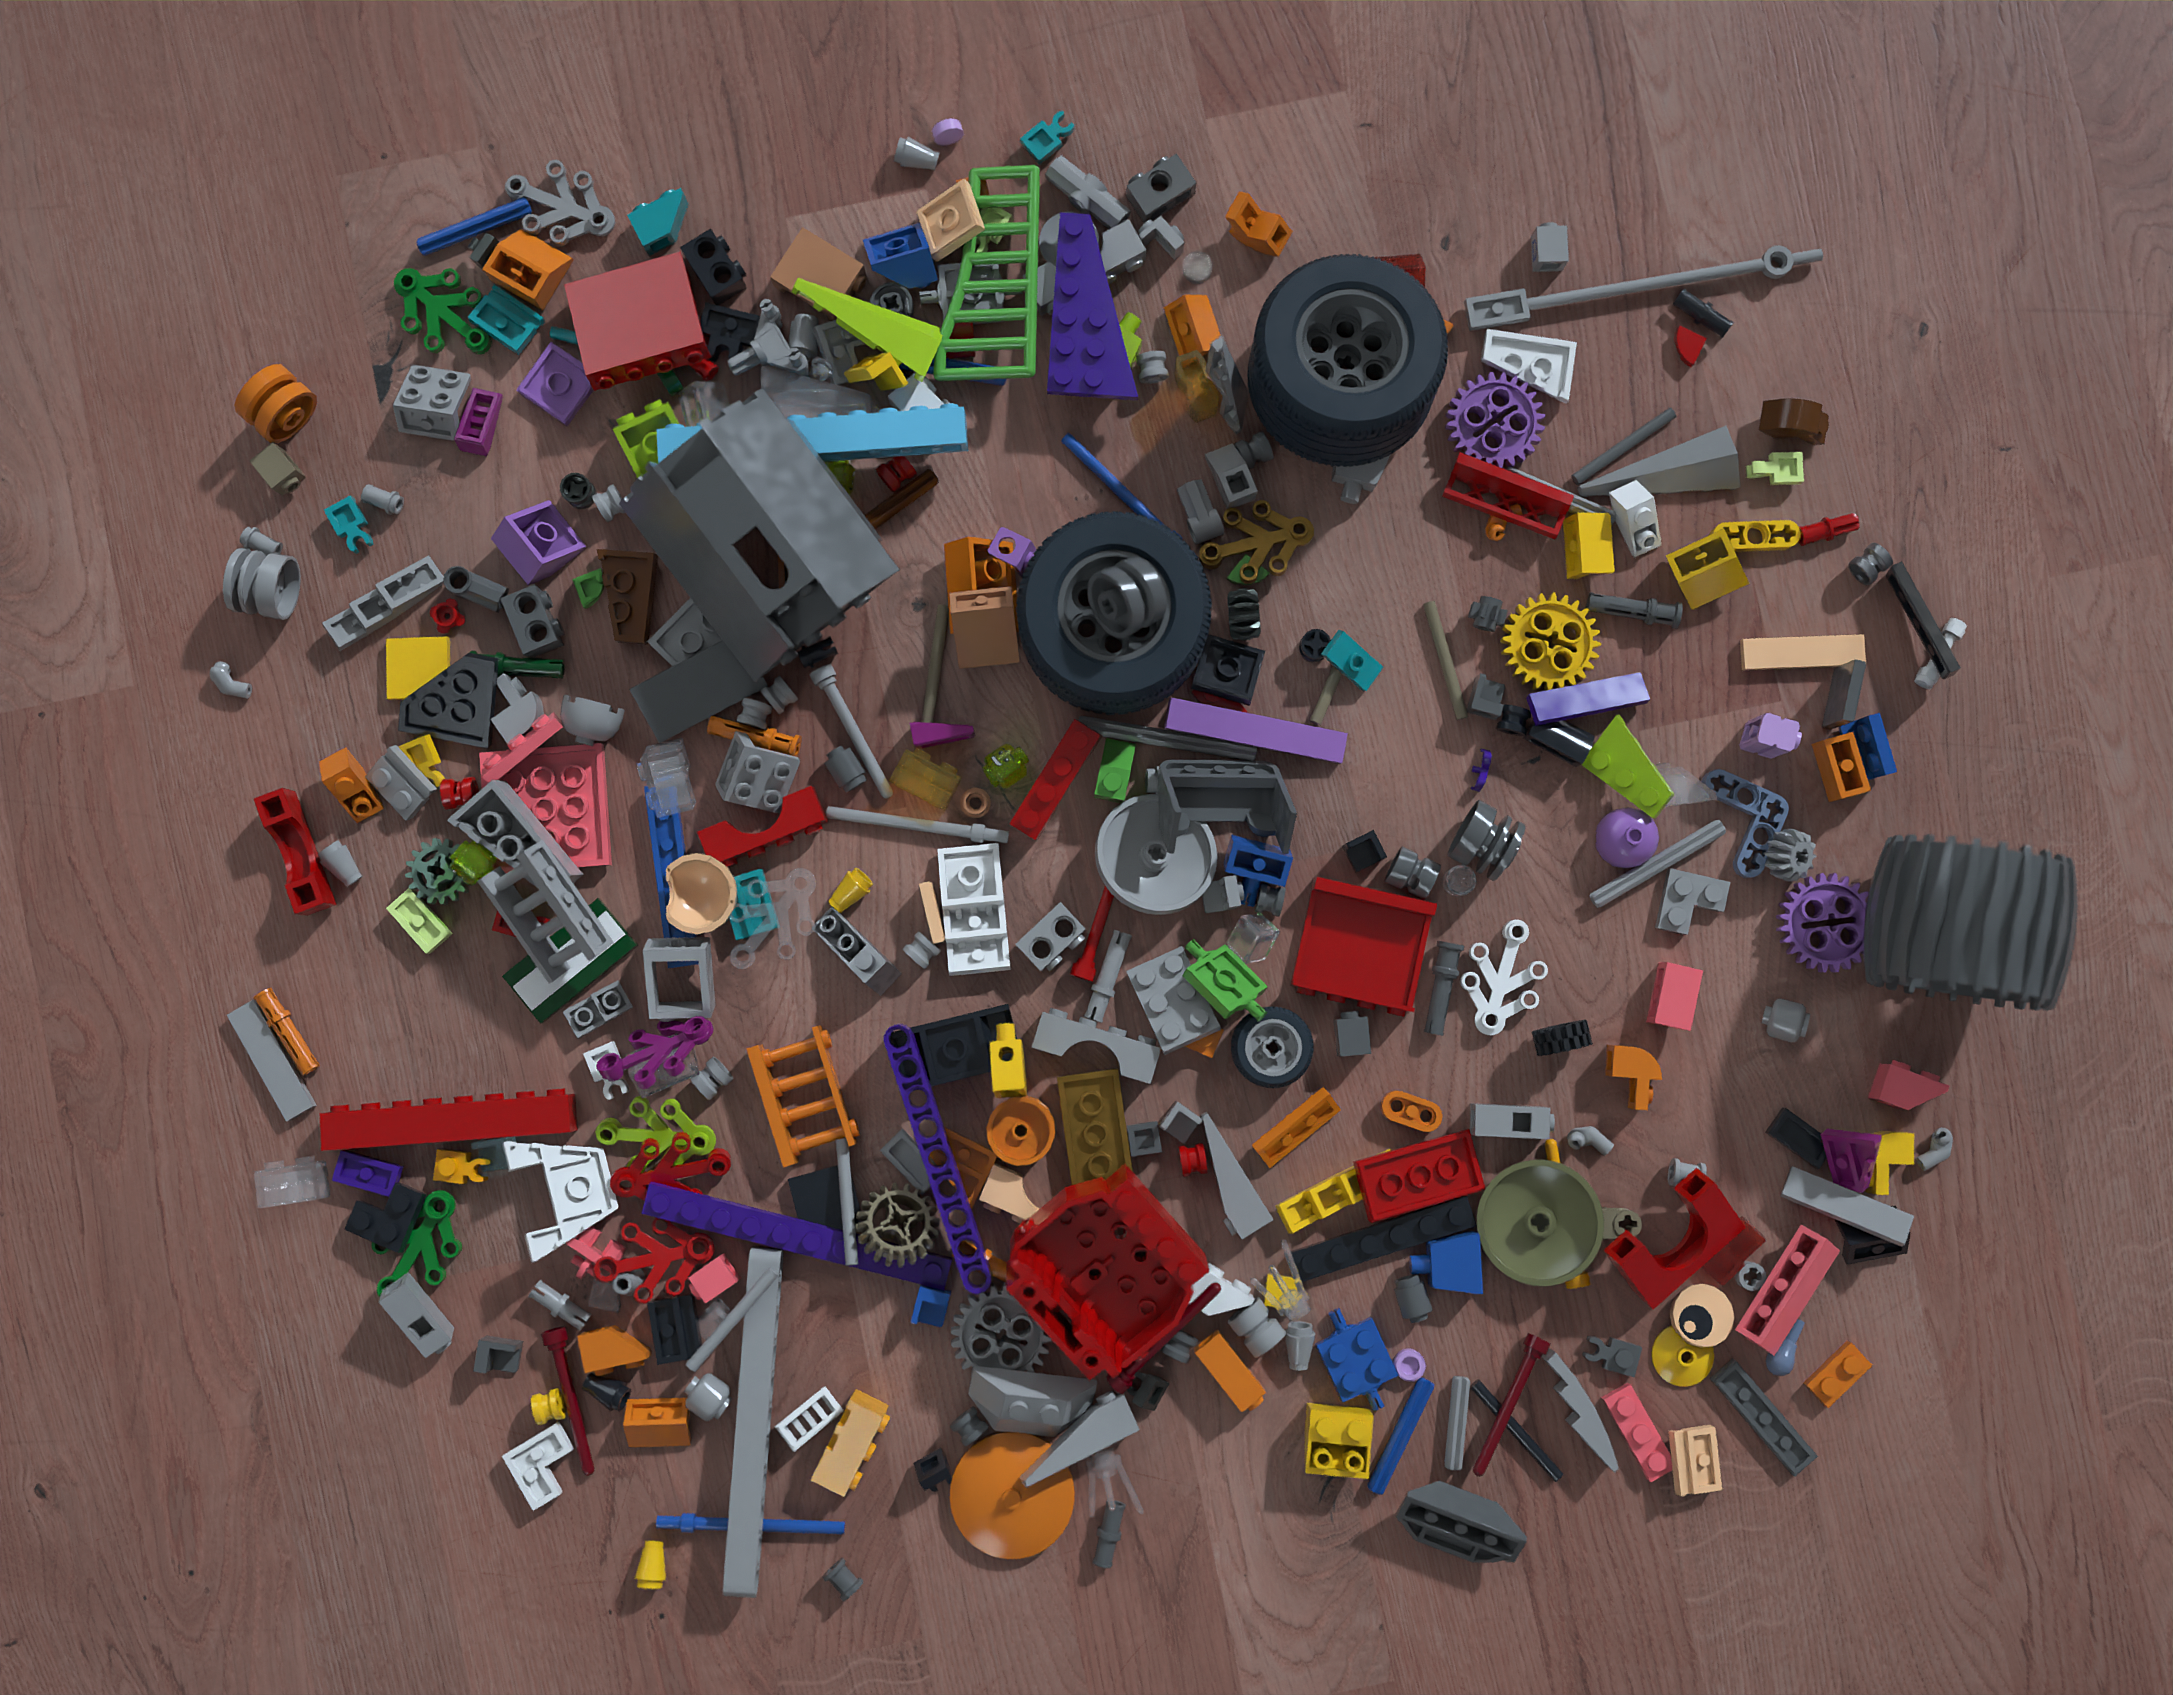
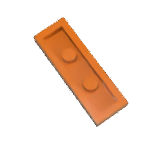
M1322 1087L1271 1130L1263 1134L1260 1139L1252 1144V1147L1265 1164L1271 1168L1340 1112L1341 1109L1330 1093Z

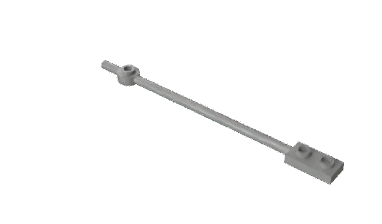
M1773 246L1763 254L1761 259L1533 298H1527L1524 288L1466 298L1464 306L1469 331L1526 322L1530 319L1529 310L1759 271H1762L1769 278L1778 279L1785 276L1794 265L1822 261L1823 251L1822 249L1791 253L1784 246ZM1771 261H1776L1779 264V268H1774L1771 265Z

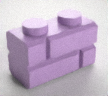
M1765 713L1745 723L1739 744L1740 749L1751 753L1757 752L1758 755L1770 759L1786 754L1791 750H1796L1802 737V733L1799 732V722L1787 718L1781 720L1780 716L1771 713Z

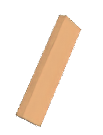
M1864 634L1740 640L1742 671L1839 667L1854 659L1866 662Z

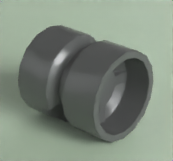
M1401 846L1390 865L1384 882L1398 889L1407 887L1409 894L1425 900L1438 877L1441 865L1428 858L1419 860L1417 853Z

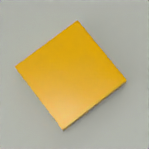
M447 636L387 638V699H405L450 666V638Z

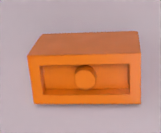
M1184 294L1163 307L1181 363L1190 364L1206 353H1209L1211 342L1221 335L1208 296Z
M687 1398L627 1399L623 1428L628 1446H689L691 1444L688 1427L690 1410L685 1406Z

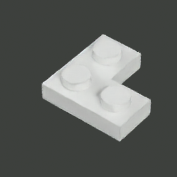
M559 1421L502 1456L533 1511L563 1492L548 1466L574 1449Z

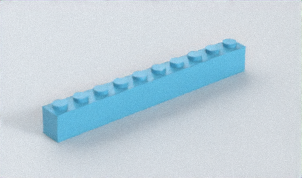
M953 403L943 404L940 408L928 409L926 406H913L909 411L884 408L879 410V413L867 414L863 410L850 411L849 415L841 416L825 412L813 418H806L804 415H791L787 417V419L793 420L824 462L968 451L965 409ZM696 423V426L684 427L682 424H668L663 429H657L658 463L702 429L701 425Z

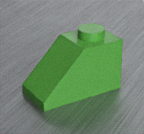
M1106 738L1094 798L1117 803L1125 801L1136 744Z

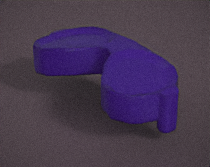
M1482 748L1480 749L1483 752L1481 767H1472V772L1479 773L1475 786L1470 788L1478 792L1481 791L1486 782L1492 758L1490 750Z

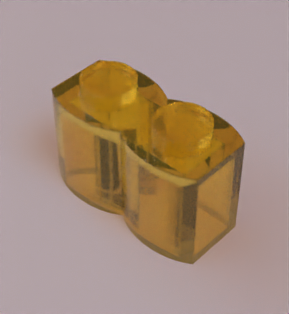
M1194 350L1176 357L1174 376L1178 388L1186 395L1185 405L1189 416L1198 423L1216 416L1219 396L1215 385L1207 378L1208 374L1205 371L1207 364L1204 357L1199 351Z

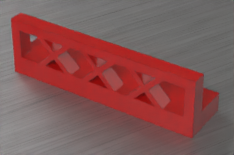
M1461 452L1458 455L1442 495L1444 498L1554 540L1558 537L1565 516L1575 496ZM1455 479L1468 484L1471 491L1462 494L1452 490ZM1487 492L1493 493L1497 496L1499 502L1491 505L1486 503L1481 495ZM1515 503L1524 505L1528 513L1521 516L1513 513L1509 505ZM1548 514L1556 517L1557 521L1554 528L1542 524L1538 516Z

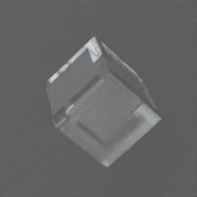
M1262 913L1240 916L1226 945L1245 964L1263 961L1268 956L1280 931Z
M720 1298L715 1300L698 1318L700 1333L705 1340L731 1312Z

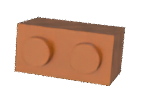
M1853 732L1811 744L1829 802L1871 791Z

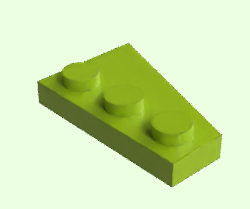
M1617 714L1591 748L1582 766L1650 817L1656 819L1674 796V792L1656 766L1647 757L1638 740L1631 734L1622 717Z

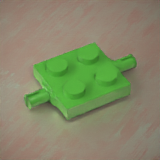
M1193 939L1185 946V949L1197 961L1189 966L1182 976L1225 1019L1235 1012L1244 1009L1257 1022L1266 1016L1267 1011L1255 999L1261 996L1268 986L1226 944L1217 950L1205 951Z

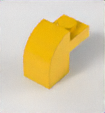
M1896 1131L1871 1133L1881 1135L1882 1141L1870 1185L1865 1192L1875 1195H1889V1164L1914 1165V1133Z

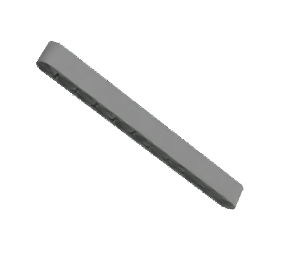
M751 1247L749 1254L746 1294L769 1267L773 1268L779 1276L744 1315L723 1596L756 1598L758 1591L783 1269V1249Z

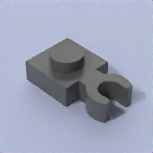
M1587 1336L1586 1340L1595 1343L1597 1350L1592 1354L1583 1352V1357L1590 1361L1604 1359L1602 1368L1635 1378L1643 1347L1609 1337L1608 1345H1605L1599 1338Z

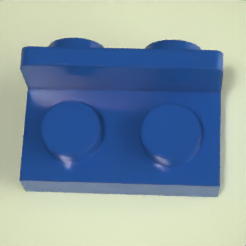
M1880 713L1869 715L1838 727L1840 735L1850 732L1854 733L1868 780L1897 772Z

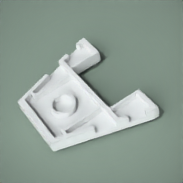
M512 1141L502 1144L509 1172L542 1164L557 1226L525 1234L531 1263L537 1262L619 1208L615 1193L610 1187L611 1176L603 1148L566 1145L550 1146L539 1143L522 1144Z

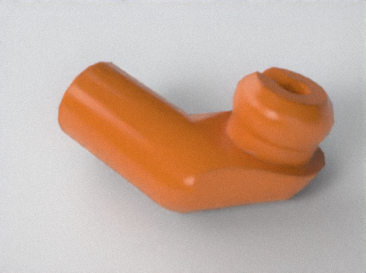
M1518 503L1510 506L1513 513L1522 515V510ZM1490 515L1485 526L1487 538L1493 541L1501 540L1505 535L1504 530L1507 521Z

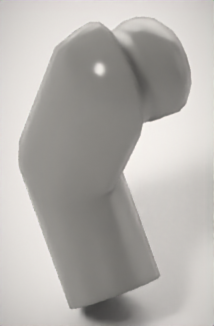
M216 662L214 667H211L209 673L210 679L219 691L226 695L248 699L252 693V685L234 681L229 675L231 672L230 666L225 662Z
M1593 1126L1574 1128L1567 1136L1568 1145L1571 1148L1577 1150L1580 1147L1592 1145L1603 1156L1607 1155L1614 1146L1610 1140Z
M1936 1129L1931 1138L1929 1151L1916 1157V1161L1923 1171L1950 1157L1953 1137L1948 1129Z

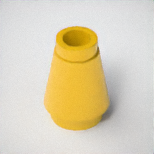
M854 868L852 872L848 871L828 902L835 910L842 913L845 909L870 893L869 888L873 885V882L860 869Z
M645 1541L634 1578L637 1579V1587L648 1589L662 1588L663 1581L666 1580L664 1542Z

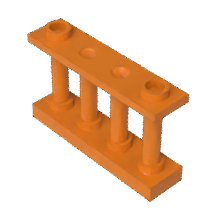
M821 1025L812 1027L814 1037L772 1051L769 1049L764 1050L763 1044L746 1048L783 1168L798 1163L797 1156L801 1155L802 1151L845 1137L848 1146H852L858 1143L856 1137L860 1136L856 1119H850L828 1048L833 1047L828 1030L823 1031ZM815 1049L819 1050L823 1067L780 1081L778 1078L773 1079L770 1067H773L775 1062ZM826 1078L828 1079L833 1096L790 1110L782 1108L779 1097L783 1096V1092ZM837 1108L842 1126L798 1140L796 1137H791L788 1126H791L792 1122Z

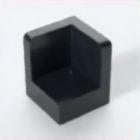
M1374 830L1342 845L1355 873L1387 858Z

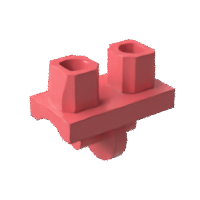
M594 1226L566 1242L568 1246L586 1257V1260L576 1254L571 1260V1263L579 1267L576 1277L580 1280L587 1273L594 1277L593 1264L601 1257L610 1256L616 1261L622 1260L626 1247L611 1239L604 1251H600L594 1247V1244L602 1232ZM602 1265V1266H601L603 1269H605L606 1271H608L609 1273H611V1268H610V1266H608V1265Z

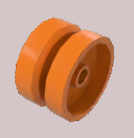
M273 364L263 368L246 382L237 395L234 406L235 412L250 425H255V430L270 443H280L296 434L309 421L317 405V396L303 383L297 382V378L282 364Z
M1030 1096L1010 1097L1002 1101L990 1114L986 1127L987 1141L993 1153L1004 1162L1016 1166L1030 1165L1042 1159L1050 1150L1055 1136V1122L1049 1108L1039 1099ZM1018 1125H1024L1027 1128L1026 1135L1021 1136L1019 1133H1015V1128Z

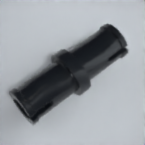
M1685 288L1672 304L1694 318V323L1697 325L1703 324L1721 338L1725 336L1734 323L1712 308L1713 304L1710 302L1704 303Z

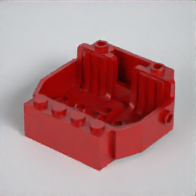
M1124 1164L1106 1180L1103 1177L1065 1187L1032 1216L1019 1224L1010 1240V1259L1006 1262V1290L1090 1381L1103 1369L1112 1378H1115L1122 1372V1368H1126L1134 1361H1141L1149 1353V1348L1179 1324L1194 1294L1193 1285L1210 1271L1206 1254L1129 1167ZM1122 1227L1126 1232L1123 1235H1117L1115 1230ZM1138 1250L1146 1252L1145 1256L1141 1258L1136 1257L1135 1253ZM1096 1268L1100 1270V1273L1092 1276L1089 1274V1271ZM1061 1309L1071 1318L1072 1325L1059 1312Z

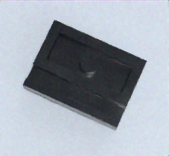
M689 1294L649 1301L647 1305L657 1365L690 1359L702 1345L695 1296Z

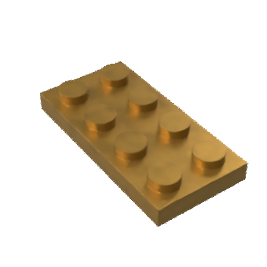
M1118 1068L1057 1077L1072 1185L1103 1177L1106 1180L1124 1164L1132 1171Z

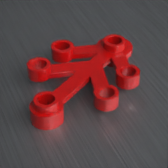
M678 1132L673 1136L671 1146L654 1170L641 1172L648 1160L655 1159L660 1151L659 1142L653 1138H648L642 1142L641 1150L631 1165L619 1168L612 1174L610 1187L619 1197L628 1198L635 1195L644 1201L648 1187L645 1185H649L651 1181L703 1194L699 1189H691L676 1179L708 1172L715 1176H722L730 1170L731 1156L725 1149L716 1148L707 1155L705 1160L672 1166L679 1155L686 1153L691 1145L690 1136L685 1132ZM683 1139L687 1144L685 1146H678L675 1142ZM648 1145L654 1146L656 1150L652 1153H649L645 1151L644 1148ZM721 1161L724 1166L722 1168H715L713 1163ZM628 1180L631 1182V1185L624 1187L620 1182Z
M655 1218L651 1224L653 1233L659 1236L666 1234L682 1245L669 1249L642 1232L637 1224L630 1222L625 1224L620 1231L622 1240L628 1243L635 1242L651 1253L618 1261L610 1256L601 1257L593 1267V1275L599 1282L609 1283L620 1273L654 1266L643 1284L639 1285L633 1293L634 1300L637 1303L646 1304L652 1299L653 1290L670 1263L675 1260L684 1259L675 1277L669 1278L664 1285L666 1294L675 1297L684 1290V1282L695 1265L703 1264L713 1256L715 1248L711 1237L705 1233L689 1235L671 1224V1221ZM658 1220L665 1221L667 1225L666 1230L659 1231L656 1228V1222ZM627 1227L634 1228L636 1236L628 1238L625 1235V1229ZM699 1243L703 1246L704 1251L702 1254L694 1253V1244ZM602 1265L610 1266L611 1274L609 1276H603L600 1273ZM671 1281L679 1283L680 1289L678 1292H672L669 1289ZM641 1288L647 1289L649 1292L648 1299H640L638 1297V1290Z

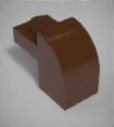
M1795 398L1763 401L1759 431L1775 439L1798 437L1812 445L1825 444L1826 433L1829 428V415L1822 412V404L1810 400Z

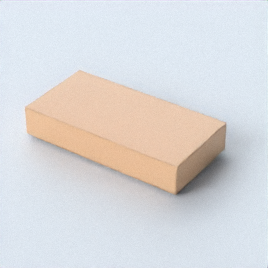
M929 881L920 883L919 887L933 944L944 943L946 941L934 886Z

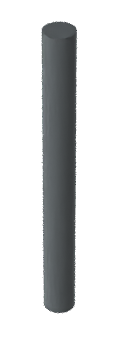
M1669 407L1572 474L1571 477L1574 483L1577 485L1581 484L1675 419V411Z

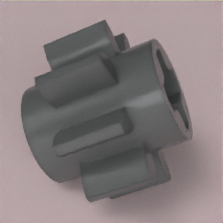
M1481 596L1479 603L1473 601L1468 618L1474 619L1473 627L1495 632L1497 625L1503 626L1508 610L1501 609L1503 601L1488 596Z

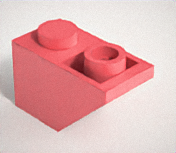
M1892 1060L1891 1064H1879L1868 1098L1896 1109L1910 1110L1948 1092L1949 1085L1939 1082L1940 1076L1921 1071L1919 1075L1910 1071V1065Z

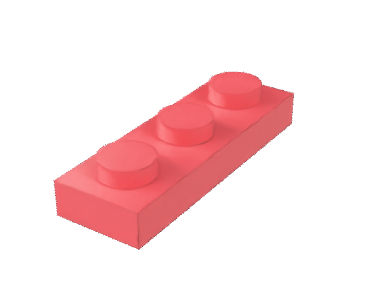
M554 712L549 716L543 714L531 724L533 728L524 736L521 733L516 735L508 742L507 746L509 748L500 756L497 753L493 754L482 764L485 767L482 769L484 780L489 783L492 780L501 778L563 727L561 719Z
M1627 1382L1601 1397L1647 1480L1651 1483L1672 1471L1671 1455L1632 1385Z

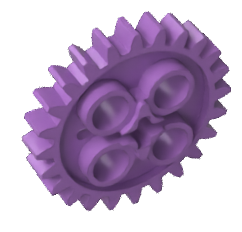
M1493 372L1489 373L1487 381L1480 374L1476 377L1475 384L1467 380L1464 385L1466 391L1461 388L1457 390L1455 394L1458 399L1452 398L1449 403L1454 409L1448 410L1446 413V417L1453 421L1448 422L1445 429L1454 430L1448 437V441H1458L1454 452L1463 449L1465 451L1464 454L1501 468L1504 462L1507 467H1513L1515 465L1514 458L1519 463H1523L1526 459L1524 453L1531 455L1535 451L1531 444L1538 445L1541 441V438L1536 434L1542 433L1545 429L1544 426L1537 424L1545 418V414L1536 413L1543 404L1542 402H1532L1537 393L1531 392L1527 394L1525 392L1528 386L1527 382L1520 387L1517 386V376L1513 377L1510 382L1506 381L1505 372L1502 373L1498 380L1495 379ZM1492 396L1502 397L1505 401V406H1496L1492 401ZM1512 406L1517 407V410L1506 415L1500 424H1493L1477 438L1473 436V433L1486 427L1491 419L1496 420ZM1467 413H1476L1480 417L1481 423H1471L1467 418ZM1509 421H1519L1522 425L1523 430H1513L1509 424ZM1485 437L1495 438L1498 442V447H1488L1485 443Z
M1824 873L1816 874L1815 880L1811 876L1804 878L1805 886L1800 882L1793 884L1797 893L1791 891L1785 893V896L1790 900L1789 903H1779V906L1786 910L1785 914L1776 915L1777 919L1784 921V925L1777 927L1776 931L1785 932L1786 934L1780 940V943H1790L1791 945L1786 953L1793 954L1797 952L1796 963H1802L1807 960L1806 969H1814L1817 965L1818 972H1826L1828 966L1831 972H1839L1840 965L1843 969H1851L1850 960L1854 963H1861L1862 959L1859 953L1864 954V922L1867 905L1865 899L1868 897L1869 892L1858 893L1859 882L1848 886L1849 877H1841L1838 881L1837 873L1829 874L1827 879ZM1838 898H1841L1845 903V910L1842 914L1835 907ZM1808 902H1811L1815 907V914L1812 918L1805 912V906ZM1845 917L1854 918L1852 923L1808 929L1801 927V924L1806 922ZM1843 928L1847 929L1850 934V940L1847 944L1843 943L1840 938ZM1813 932L1817 933L1820 938V943L1816 948L1810 943V936Z

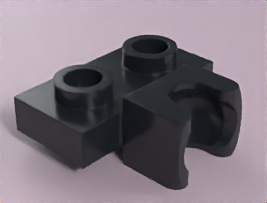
M705 302L700 324L703 335L710 337L707 348L711 358L708 359L716 362L723 351H729L728 358L730 359L743 352V345L752 347L750 342L756 336L760 316Z

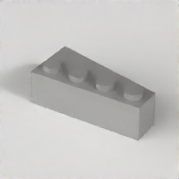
M490 781L447 819L453 826L459 827L468 834V837L476 843L482 844L495 857L513 868L521 865L516 858L517 855L543 839L572 883L576 882L583 875L507 781ZM529 875L524 877L530 883L535 885V883L532 881Z

